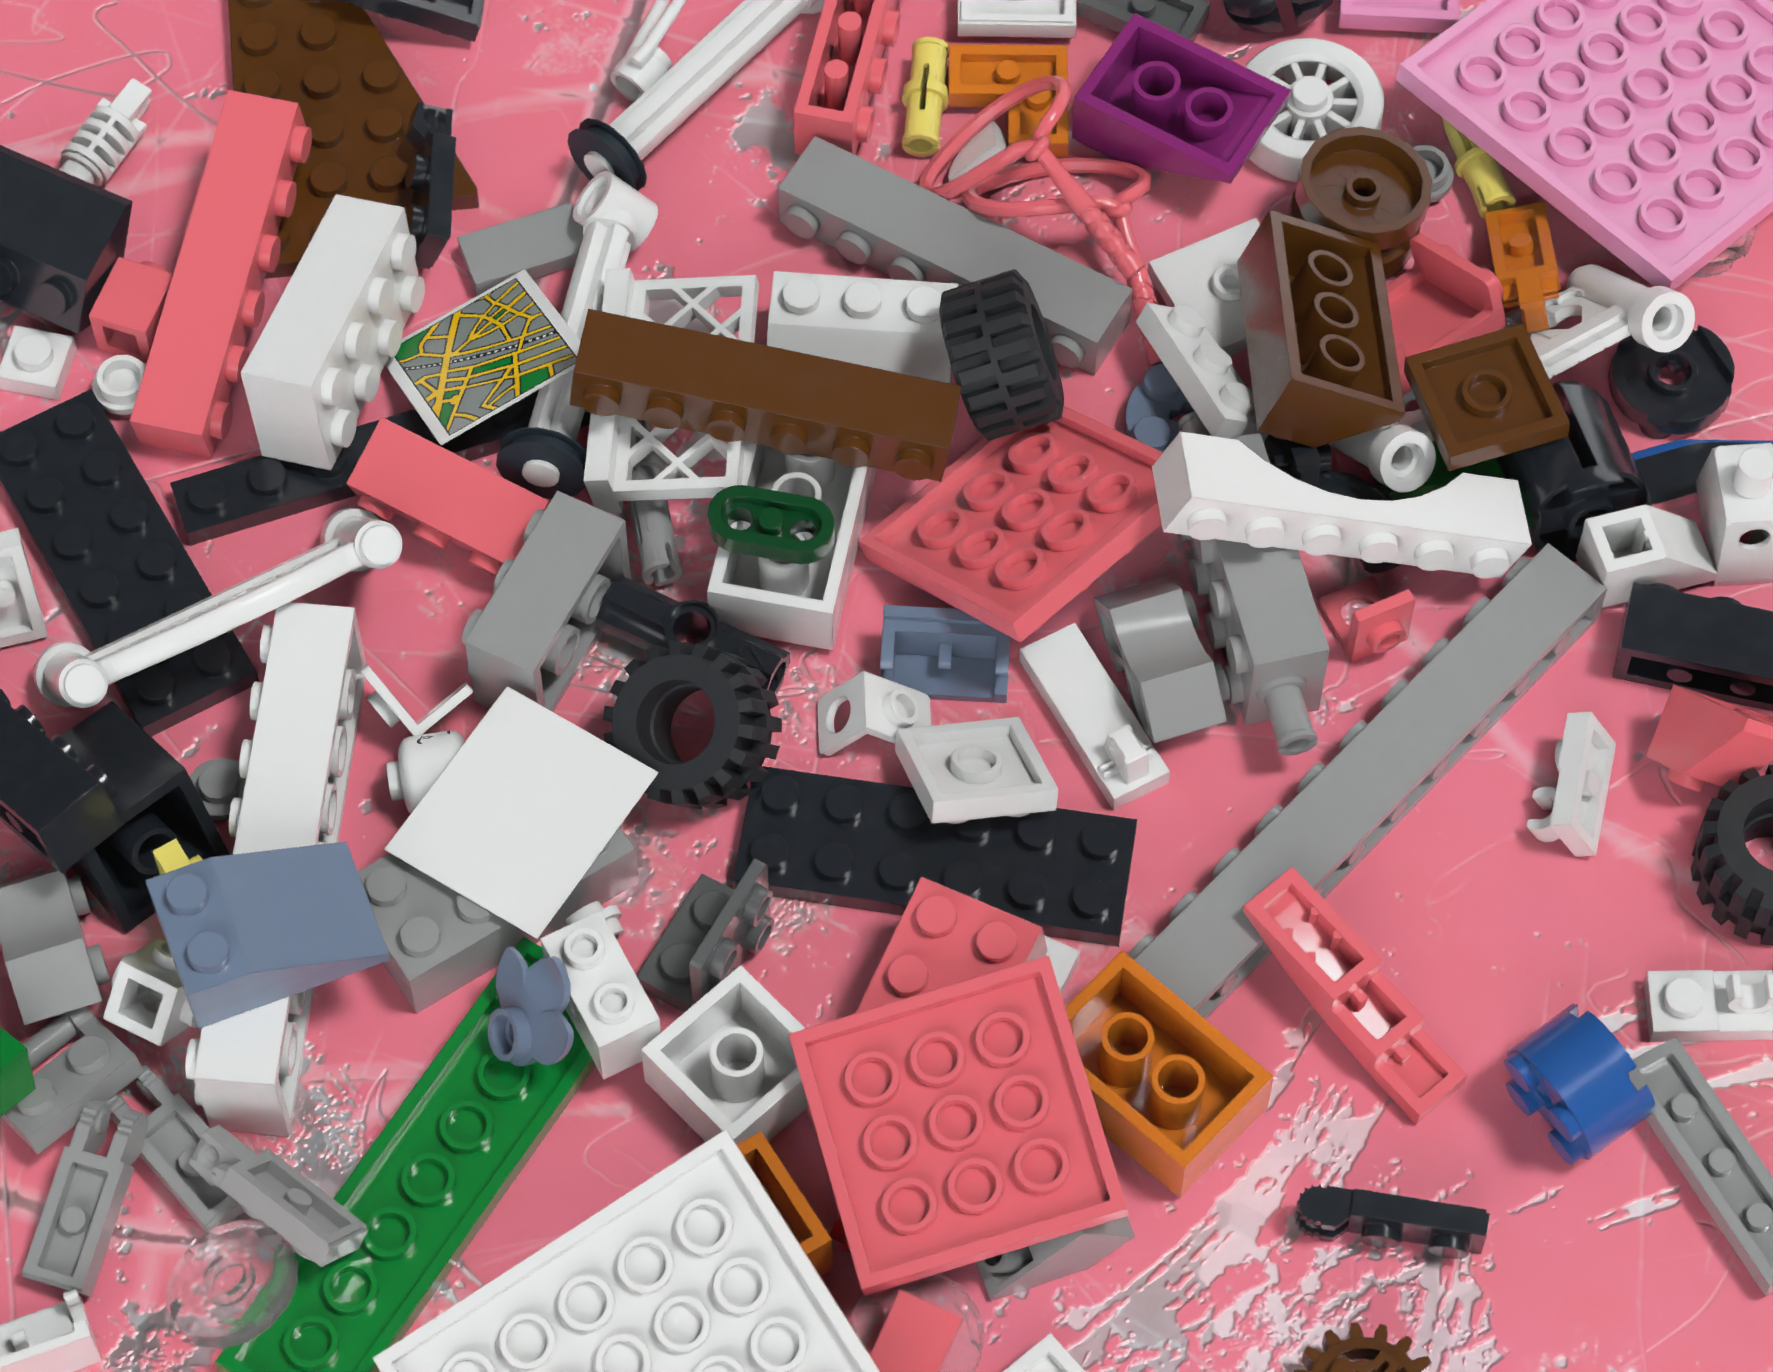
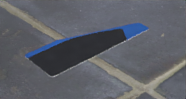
M1676 440L1631 454L1650 493L1651 503L1655 505L1697 493L1696 480L1713 448L1728 445L1773 444V441Z

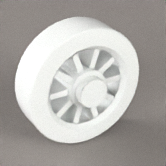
M1316 38L1285 40L1260 51L1245 66L1291 90L1290 99L1249 157L1256 166L1275 177L1297 182L1304 155L1317 139L1334 130L1359 126L1377 130L1381 129L1384 94L1380 80L1372 67L1361 56L1343 45ZM1285 77L1287 83L1282 81L1280 78ZM1326 79L1335 81L1329 86L1325 83Z

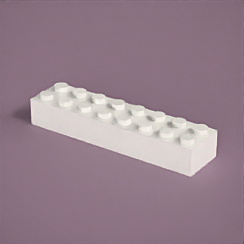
M289 602L276 608L274 624L264 625L262 629L260 660L261 663H266L264 681H255L251 690L250 718L256 721L253 740L244 739L240 751V777L246 778L243 798L234 797L230 807L229 834L231 837H236L233 855L339 842L366 680L360 671L366 665L365 654L354 607ZM314 988L203 1027L200 1039H190L186 1054V1078L193 1079L195 1082V1104L203 1106L210 1128L221 1125L228 1132L290 1137Z

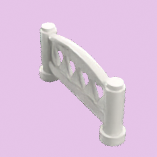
M1588 264L1576 268L1570 274L1567 281V290L1560 292L1559 298L1545 300L1549 328L1555 327L1559 322L1571 316H1582V322L1570 329L1541 330L1528 333L1550 379L1553 375L1578 364L1579 361L1582 362L1604 350L1605 347L1608 348L1630 335L1638 343L1657 352L1673 351L1683 345L1689 338L1695 323V311L1689 298L1680 292L1665 286L1649 288L1599 265ZM1520 308L1505 314L1507 326L1503 329L1523 324ZM1413 391L1403 396L1404 407L1408 402L1416 399ZM1421 409L1405 412L1400 422L1329 443L1333 448L1369 467L1372 476L1378 482L1397 492H1410L1422 486L1430 477L1436 461L1435 448L1432 443L1434 438Z
M358 508L339 510L332 514L325 522L320 536L321 545L92 652L73 642H58L48 646L40 653L34 664L33 679L39 693L53 704L79 708L94 706L104 698L108 685L239 627L350 571L389 567L396 562L401 554V535L395 526L386 521L379 520L377 516L367 510Z

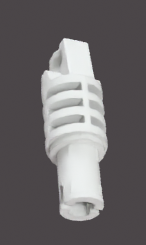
M132 78L113 102L103 97L62 150L60 158L62 167L59 170L98 187L105 185L147 129V124L140 121V119L150 106L152 90Z

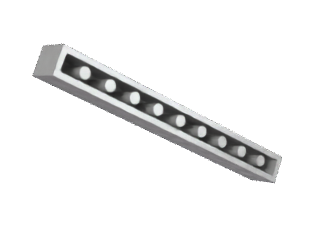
M1549 543L1532 560L1526 556L1520 558L1506 574L1502 582L1504 588L1492 600L1486 596L1479 599L1466 614L1462 622L1463 629L1451 641L1445 637L1437 641L1424 657L1421 664L1423 669L1410 682L1403 678L1388 691L1380 705L1382 711L1369 724L1363 720L1357 722L1342 739L1338 748L1340 753L1327 766L1322 762L1315 764L1297 787L1298 795L1285 808L1279 804L1272 807L1257 825L1254 832L1256 837L1242 851L1237 847L1228 851L1213 870L1212 878L1214 880L1200 894H1197L1194 890L1188 892L1172 910L1169 916L1171 923L1156 938L1151 934L1144 936L1133 947L1129 956L1203 1018L1207 1019L1272 953L1243 912L1244 905L1292 866L1325 899L1599 619L1607 588Z

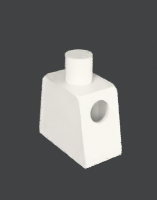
M1760 443L1715 447L1711 450L1696 480L1706 547L1717 572L1713 586L1773 583V444ZM1752 530L1748 544L1741 543L1739 541L1740 537Z

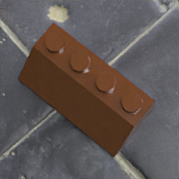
M1269 210L1237 261L1257 431L1269 434L1280 440H1289L1315 448L1400 422L1405 415V407L1380 244Z

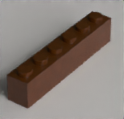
M588 309L573 371L569 405L584 408L588 412L599 416L619 415L644 420L662 429L678 427L707 433L715 439L725 442L741 440L770 446L783 454L797 455L804 453L833 459L846 467L857 468L867 466L896 472L899 476L909 480L930 479L941 482L950 451L962 386Z

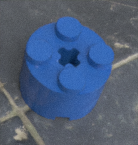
M1574 1003L1508 1050L1507 1058L1504 1060L1507 1070L1513 1077V1079L1505 1084L1509 1095L1526 1115L1531 1116L1537 1110L1553 1128V1130L1547 1133L1549 1141L1561 1158L1569 1165L1575 1164L1581 1158L1590 1160L1651 1115L1656 1108L1648 1085L1636 1091L1630 1081L1629 1072L1637 1066L1622 1044L1590 1011H1586L1578 1017V1005Z

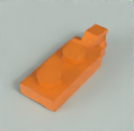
M1545 202L1484 213L1495 276L1500 281L1504 291L1502 298L1504 308L1520 305L1522 321L1527 333L1549 329L1545 300L1559 298L1558 289H1561Z

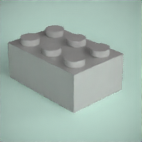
M558 490L546 510L538 509L532 515L524 534L525 544L515 560L508 558L502 564L493 584V596L484 610L476 609L471 614L463 630L462 643L465 644L468 660L467 673L471 678L474 701L489 709L508 686L554 712L603 631L598 629L596 625V616L600 610L603 596L613 580L617 581L621 576L631 580L625 520Z

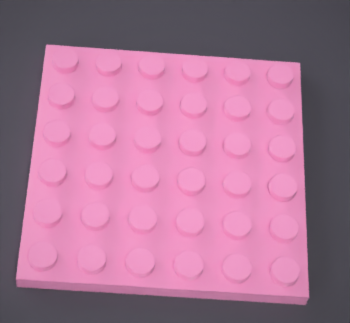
M1486 0L1399 64L1395 79L1397 82L1652 286H1665L1675 290L1773 212V2L1770 0Z

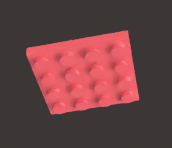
M1064 406L1061 419L990 441L984 437L944 470L941 482L930 481L858 540V543L866 560L1009 637L1022 642L1033 632L1040 629L1048 619L1079 593L1085 591L1093 581L1124 555L1130 553L1137 544L1162 524L1152 466L1163 452Z
M1049 955L788 1034L864 1296L1129 1216L1126 1201Z

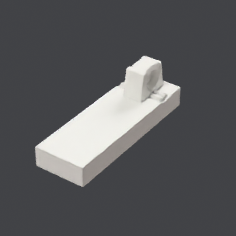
M1076 623L1020 649L1019 662L1113 810L1169 783L1170 771L1154 749L1147 734Z

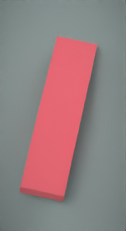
M1293 866L1244 905L1243 912L1319 1015L1365 1070L1415 1124H1418L1464 1085L1467 1074L1422 1028L1425 1017L1380 971L1383 960Z

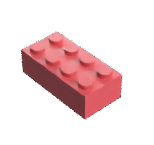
M921 877L856 1013L1044 957L1048 949L1043 928ZM809 1108L807 1114H808V1117H809V1119H810V1121H811V1123H812V1125H813V1127H814V1130H815V1132H816V1129H815V1126H814V1122H813V1119H812V1115H811V1112H810V1108Z

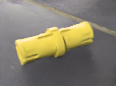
M922 37L913 42L910 81L904 85L902 93V103L907 108L902 148L908 154L919 157L932 156L939 151L942 112L948 108L949 89L945 85L949 45L944 40L936 37Z

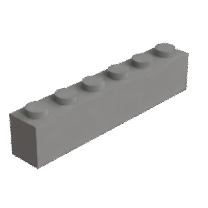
M817 136L813 137L778 187L779 222L785 224L791 232L805 239L814 238L836 249L848 261L855 264L865 263L888 274L892 279L958 284L959 287L1016 269L1028 282L1034 293L1052 343L1056 361L1063 366L1069 368L1078 367L1095 375L1130 322L1132 288Z

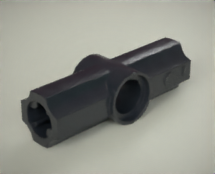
M621 576L617 581L613 580L603 596L600 610L596 616L598 629L644 650L657 645L670 649V642H680L688 636L696 635L703 637L706 640L699 644L738 655L749 661L747 667L760 670L767 679V682L761 688L773 691L775 695L783 684L785 673L790 664V652L720 621L714 608L707 603L697 600L678 602L624 576Z

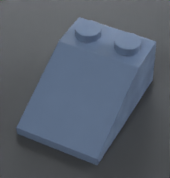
M346 841L210 857L145 880L198 1029L391 960Z

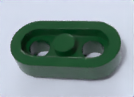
M735 485L718 492L709 504L708 523L710 535L719 547L729 552L795 564H810L824 558L834 545V516L825 503L813 497L746 485ZM737 521H746L751 524L745 530L733 529L731 527ZM799 532H808L813 535L809 540H796L793 538Z

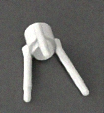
M656 0L627 53L610 74L611 81L617 90L633 103L671 68L672 62L670 58L658 47V44L681 12L680 10L687 0H673L671 4H669L670 0Z

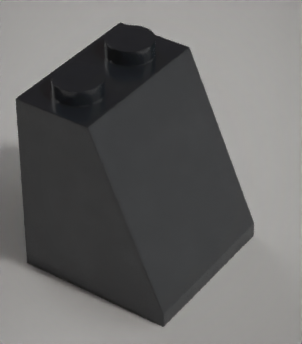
M110 701L62 734L61 737L76 752L82 767L87 769L92 764L96 765L112 782L118 793L111 801L124 825L71 868L77 876L80 875L82 882L119 927L127 933L156 913L145 881L160 875L152 852L153 850L177 839L188 859L200 855L204 860L210 857L230 855L186 769L119 706Z

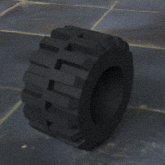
M1016 269L943 291L939 309L943 338L956 383L962 386L960 395L976 429L990 441L1061 419L1064 407V393L1056 357L1037 300L1030 285Z
M684 641L670 642V649L657 645L646 650L648 662L633 659L624 668L630 676L626 682L615 680L610 690V693L618 697L614 708L609 706L604 708L603 720L612 722V731L603 733L604 742L659 772L644 792L647 793V798L687 808L702 810V807L717 809L727 806V798L741 800L749 795L751 792L746 784L748 781L762 783L769 773L762 767L765 758L776 760L780 746L772 745L771 737L773 732H782V718L771 716L770 709L778 706L779 703L775 692L761 688L767 682V679L760 670L747 667L749 661L738 655L696 643L695 645ZM703 690L710 699L714 709L715 726L713 735L703 752L694 759L684 763L677 755L672 744V719L678 706L684 699L694 692Z
M1768 765L1763 776H1760L1757 770L1752 768L1741 773L1738 784L1730 779L1720 788L1717 799L1712 798L1692 852L1694 860L1691 865L1692 881L1700 882L1696 894L1702 905L1709 903L1715 905L1711 917L1721 926L1729 920L1736 925L1733 934L1747 939L1749 932L1761 935L1760 944L1773 945V870L1761 865L1750 854L1745 844L1752 839L1773 837V765Z

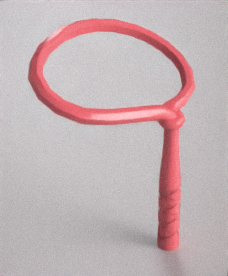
M1045 76L1033 79L997 98L969 120L938 151L919 179L918 186L951 200L1023 156L1030 162L1037 160L1050 176L1075 216L1085 225L1090 235L1097 240L1096 242L1104 252L1106 251L1109 259L1117 266L1126 280L1135 276L1146 266L1138 254L1134 253V249L1127 240L1125 241L1122 238L1123 235L1111 224L1112 221L1100 210V206L1060 164L1048 148L1050 145L1048 135L1064 113L1071 98V85L1061 76ZM1056 90L1053 102L1034 130L1031 140L1015 142L947 184L933 187L937 178L951 160L992 121L1029 97L1040 92Z
M1102 158L1057 159L1069 173L1110 174L1137 181L1113 198L1101 195L1091 197L1100 206V210L1110 220H1113L1114 226L1123 235L1122 238L1125 241L1127 240L1134 249V253L1138 254L1144 262L1128 215L1133 210L1131 203L1149 191L1152 182L1151 175L1139 166L1118 160ZM1031 162L998 171L962 193V201L970 211L986 216L1013 218L1073 213L1064 198L1006 202L980 197L988 191L1010 183L1049 176L1039 162ZM1145 266L1135 276L1126 280L1127 286L1133 289L1132 305L1134 312L1137 313V319L1147 303L1158 305L1153 285ZM1141 331L1144 347L1147 348L1146 354L1150 366L1163 364Z

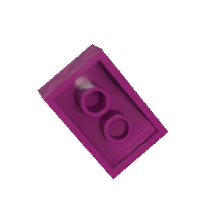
M1134 13L1074 97L1072 139L1114 160L1128 162L1142 168L1232 183L1290 99L1291 90Z

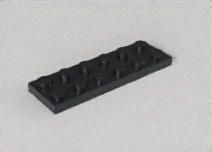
M92 389L0 432V485L94 650L212 596ZM230 630L178 655L120 679L113 684L134 721L152 737L251 688L255 681L259 682L255 667L233 630Z
M765 766L762 767L769 773L762 783L751 781V793L748 796L732 879L734 890L753 860L757 859L768 865L769 890L773 891V897L903 915L920 878L924 877L1039 925L1043 928L1045 936L1119 947L1137 819L1056 808L1055 811L1030 813L1023 817L999 816L971 819L959 824L946 822L932 824L913 787Z

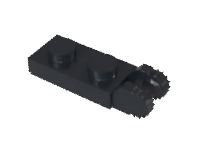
M1321 1184L1318 1187L1312 1185L1309 1189L1305 1188L1304 1193H1300V1200H1297L1298 1208L1295 1212V1217L1297 1218L1295 1224L1299 1226L1298 1231H1303L1304 1236L1309 1235L1311 1239L1314 1236H1318L1319 1240L1333 1242L1345 1232L1361 1234L1360 1240L1371 1246L1397 1248L1401 1246V1241L1428 1245V1251L1431 1254L1450 1259L1467 1258L1469 1252L1482 1253L1490 1214L1486 1213L1487 1209L1355 1188L1354 1190L1334 1186L1322 1188Z

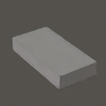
M572 202L458 236V249L476 295H480L523 269L527 271L532 279L574 267L583 240V229L581 225L574 221Z

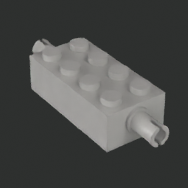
M1195 411L1183 416L1178 422L1179 432L1211 436ZM1260 432L1229 438L1239 440L1263 460L1270 463ZM1176 534L1180 542L1189 541L1194 558L1189 559L1188 562L1191 584L1197 596L1205 594L1210 612L1205 613L1206 631L1212 649L1222 648L1227 664L1226 667L1222 668L1226 674L1230 689L1228 703L1230 705L1239 704L1245 725L1271 720L1280 754L1288 756L1297 755L1312 749L1318 743V737L1313 730L1308 712L1319 710L1330 649L1298 550L1278 547L1256 548L1248 543L1219 539L1197 540L1189 535Z

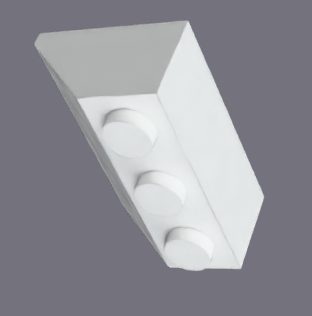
M774 271L768 318L767 346L952 384L953 371L943 338L939 309L943 291L956 288L958 284Z

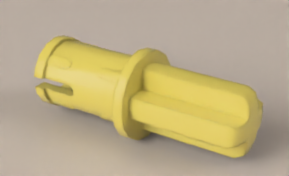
M1442 118L1443 128L1457 157L1454 170L1458 177L1465 179L1481 218L1485 219L1484 213L1514 207L1516 199L1506 183L1499 162Z

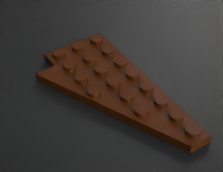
M228 0L233 91L296 102L299 104L306 127H310L312 130V144L308 159L304 164H297L293 178L297 189L293 212L289 218L282 217L277 233L281 240L279 261L273 273L266 272L264 279L289 277L296 270L336 194L404 207L406 213L408 206L413 202V190L405 186L406 171L412 154L417 151L407 140L406 133L414 108L418 102L423 101L369 15L361 6L356 7L349 2L342 3L338 0ZM455 153L452 211L479 208L477 186Z

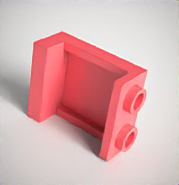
M1422 233L1410 239L1414 258L1413 267L1386 285L1403 396L1412 391L1403 372L1405 357L1495 332L1507 326L1502 304L1504 291L1495 274L1487 268H1480L1459 256L1450 246L1446 244L1441 245Z

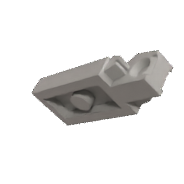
M221 1125L203 1131L193 1156L190 1157L189 1164L210 1186L216 1185V1187L221 1188L240 1203L242 1210L254 1219L263 1221L286 1239L298 1255L314 1261L322 1267L359 1249L368 1231L366 1229L367 1225L270 1149L255 1153Z

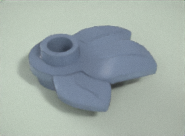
M513 946L505 949L496 974V989L501 1008L493 1011L488 1022L489 1044L494 1055L499 1060L504 1062L510 1061L516 1066L531 1065L536 1061L543 1065H553L560 1062L569 1053L573 1044L574 1031L562 1013L569 1004L571 985L566 967L558 957H543L528 968L520 952Z

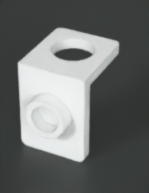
M368 664L360 669L361 673L376 690L367 697L370 704L391 728L401 720L413 736L422 735L474 692L464 682L415 722Z
M866 671L859 673L823 695L817 703L819 752L827 756H831L866 734L895 744L897 729L931 726L930 698L928 695ZM849 700L851 711L848 722L840 732L836 733L834 730L835 714L839 706L844 701Z

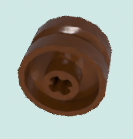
M1360 126L1337 129L1317 139L1304 155L1298 173L1296 189L1293 191L1288 209V215L1379 243L1385 279L1400 272L1413 255L1410 239L1420 233L1421 224L1425 220L1430 204L1433 181L1425 160L1404 140L1386 131Z

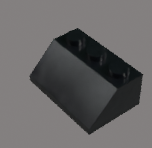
M0 145V300L79 334L91 325L89 314L118 257L124 258L133 201Z

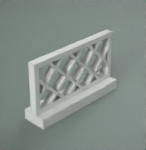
M630 268L606 269L602 312L654 322L648 316L650 300L676 299L684 307L665 322V325L684 328L697 318L712 331L710 334L737 339L733 334L738 331V340L754 343L759 283L756 275L635 280ZM742 296L741 308L722 324L706 311L720 297ZM591 413L583 481L594 506L608 513H622L623 501L713 498L718 492L727 487L742 485L745 441L728 442L727 445L724 441L715 439L710 434L697 432L702 438L677 458L662 442L677 431L678 427L674 429L656 427L649 432L638 422V419L619 415L599 416ZM637 435L641 440L635 444ZM714 448L727 459L726 475L724 477H698L690 470L692 466ZM652 451L669 465L653 479L632 480L633 467Z

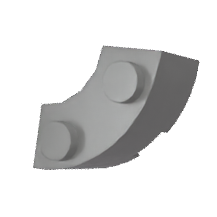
M1162 577L1094 597L1100 625L1116 672L1125 670L1131 695L1130 706L1143 730L1154 743L1227 722L1223 701L1230 699L1228 680L1221 664H1214L1213 660L1205 652L1194 628L1199 625L1198 614L1193 598L1188 591L1183 592L1182 588L1166 577Z
M54 867L0 883V943L24 1025L101 1002L99 985L111 981L100 944L88 947L79 916L91 912L81 877L78 875L67 878L66 871L61 874Z

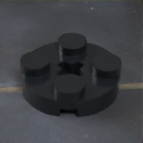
M1699 324L1697 331L1692 330L1689 338L1683 345L1670 352H1657L1638 343L1630 335L1620 341L1617 351L1612 358L1608 374L1609 389L1620 411L1632 422L1638 424L1640 430L1646 436L1653 439H1664L1671 434L1682 435L1699 431L1719 418L1729 403L1735 365L1731 353L1724 342L1714 332ZM1667 367L1671 373L1682 371L1686 376L1682 379L1680 385H1670L1659 379L1661 375L1660 368Z

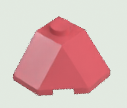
M1673 684L1646 757L1669 767L1666 779L1699 792H1703L1706 782L1723 786L1731 779L1738 784L1742 772L1755 768L1759 773L1767 768L1768 765L1773 764V717Z

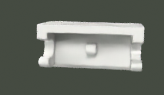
M77 1289L63 1293L65 1299L63 1303L0 1324V1372H73L102 1361L83 1300Z

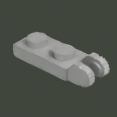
M143 1065L142 1067L145 1072L135 1079L136 1086L146 1099L151 1100L157 1109L147 1117V1121H149L147 1124L148 1130L139 1157L211 1238L244 1211L240 1203L221 1188L216 1187V1185L210 1186L189 1164L190 1157L193 1156L203 1131L210 1128L179 1093L173 1095L147 1065ZM117 1094L106 1101L110 1105V1111H112L110 1117L118 1125L120 1118L124 1116V1112L127 1113L128 1109L131 1110V1108Z
M91 1099L83 1107V1112L80 1114L81 1118L77 1122L70 1146H64L22 1270L23 1277L67 1291L77 1289L81 1295L92 1296L135 1168L131 1165L140 1156L144 1145L143 1141L146 1137L147 1124L149 1122L147 1121L148 1116H145V1113L129 1109L127 1113L124 1112V1116L120 1118V1123L117 1125L118 1129L114 1134L107 1157H103L95 1153L102 1147L107 1134L106 1130L109 1126L110 1114L112 1112L110 1111V1105L107 1102Z

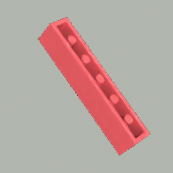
M232 90L227 91L130 418V423L141 445L213 458L217 440H224L229 433L233 407L228 402L234 382L242 383L241 371L249 358V350L245 347L250 327L257 328L263 316L265 295L261 288L266 272L273 273L279 261L281 240L277 233L282 217L289 218L294 209L297 189L293 178L297 164H304L307 161L311 149L312 130L310 127H306L299 104L296 102Z

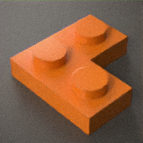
M949 44V107H987L997 98L1015 87L1045 76H1061L1068 81V46ZM1056 90L1040 92L1008 110V146L1018 141L1031 140L1034 130L1051 106ZM1068 105L1048 135L1050 138L1048 148L1058 158H1068Z

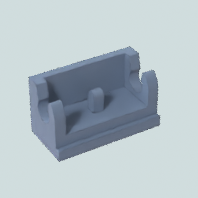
M884 605L880 660L882 678L923 692L930 699L1007 703L1010 637L959 609Z

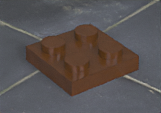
M1524 324L1405 357L1403 372L1448 471L1568 437L1570 421Z

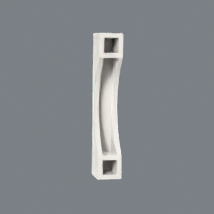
M1181 431L1152 466L1163 532L1189 535L1197 540L1219 539L1248 543L1256 548L1278 547L1306 551L1308 554L1315 556L1329 554L1359 558L1368 563L1388 562L1418 566L1426 571L1447 570L1469 573L1479 578H1501L1532 545L1518 480L1462 473L1446 486L1419 497L1394 501L1363 500L1327 492L1297 480L1263 460L1239 440Z

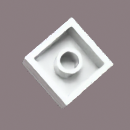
M740 965L641 1049L645 1082L705 1142L725 1129L730 1133L736 1144L762 1131L769 1142L809 1107L788 1035L806 1028Z

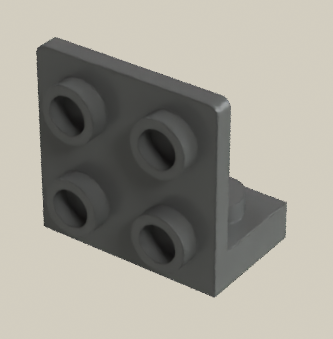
M754 859L735 890L704 874L700 875L637 975L645 993L685 1013L737 967L742 965L749 952L758 954L764 948L772 933L775 922L770 917L773 891L769 890L767 864Z

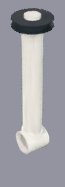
M744 0L610 125L598 119L587 118L580 123L579 128L569 133L567 143L578 168L589 181L599 173L609 171L637 191L645 187L647 175L642 160L800 13L815 14L822 12L825 0Z
M609 171L599 173L586 185L578 197L573 211L574 221L583 227V240L561 316L580 341L588 309L602 311L606 269H625L629 253L638 248L647 238L654 227L658 215L657 204ZM574 369L539 389L529 426L509 432L501 440L500 452L497 454L496 467L504 479L546 499H552L557 490L572 497L578 495L586 487L583 480L587 451L576 442L585 409L569 405Z

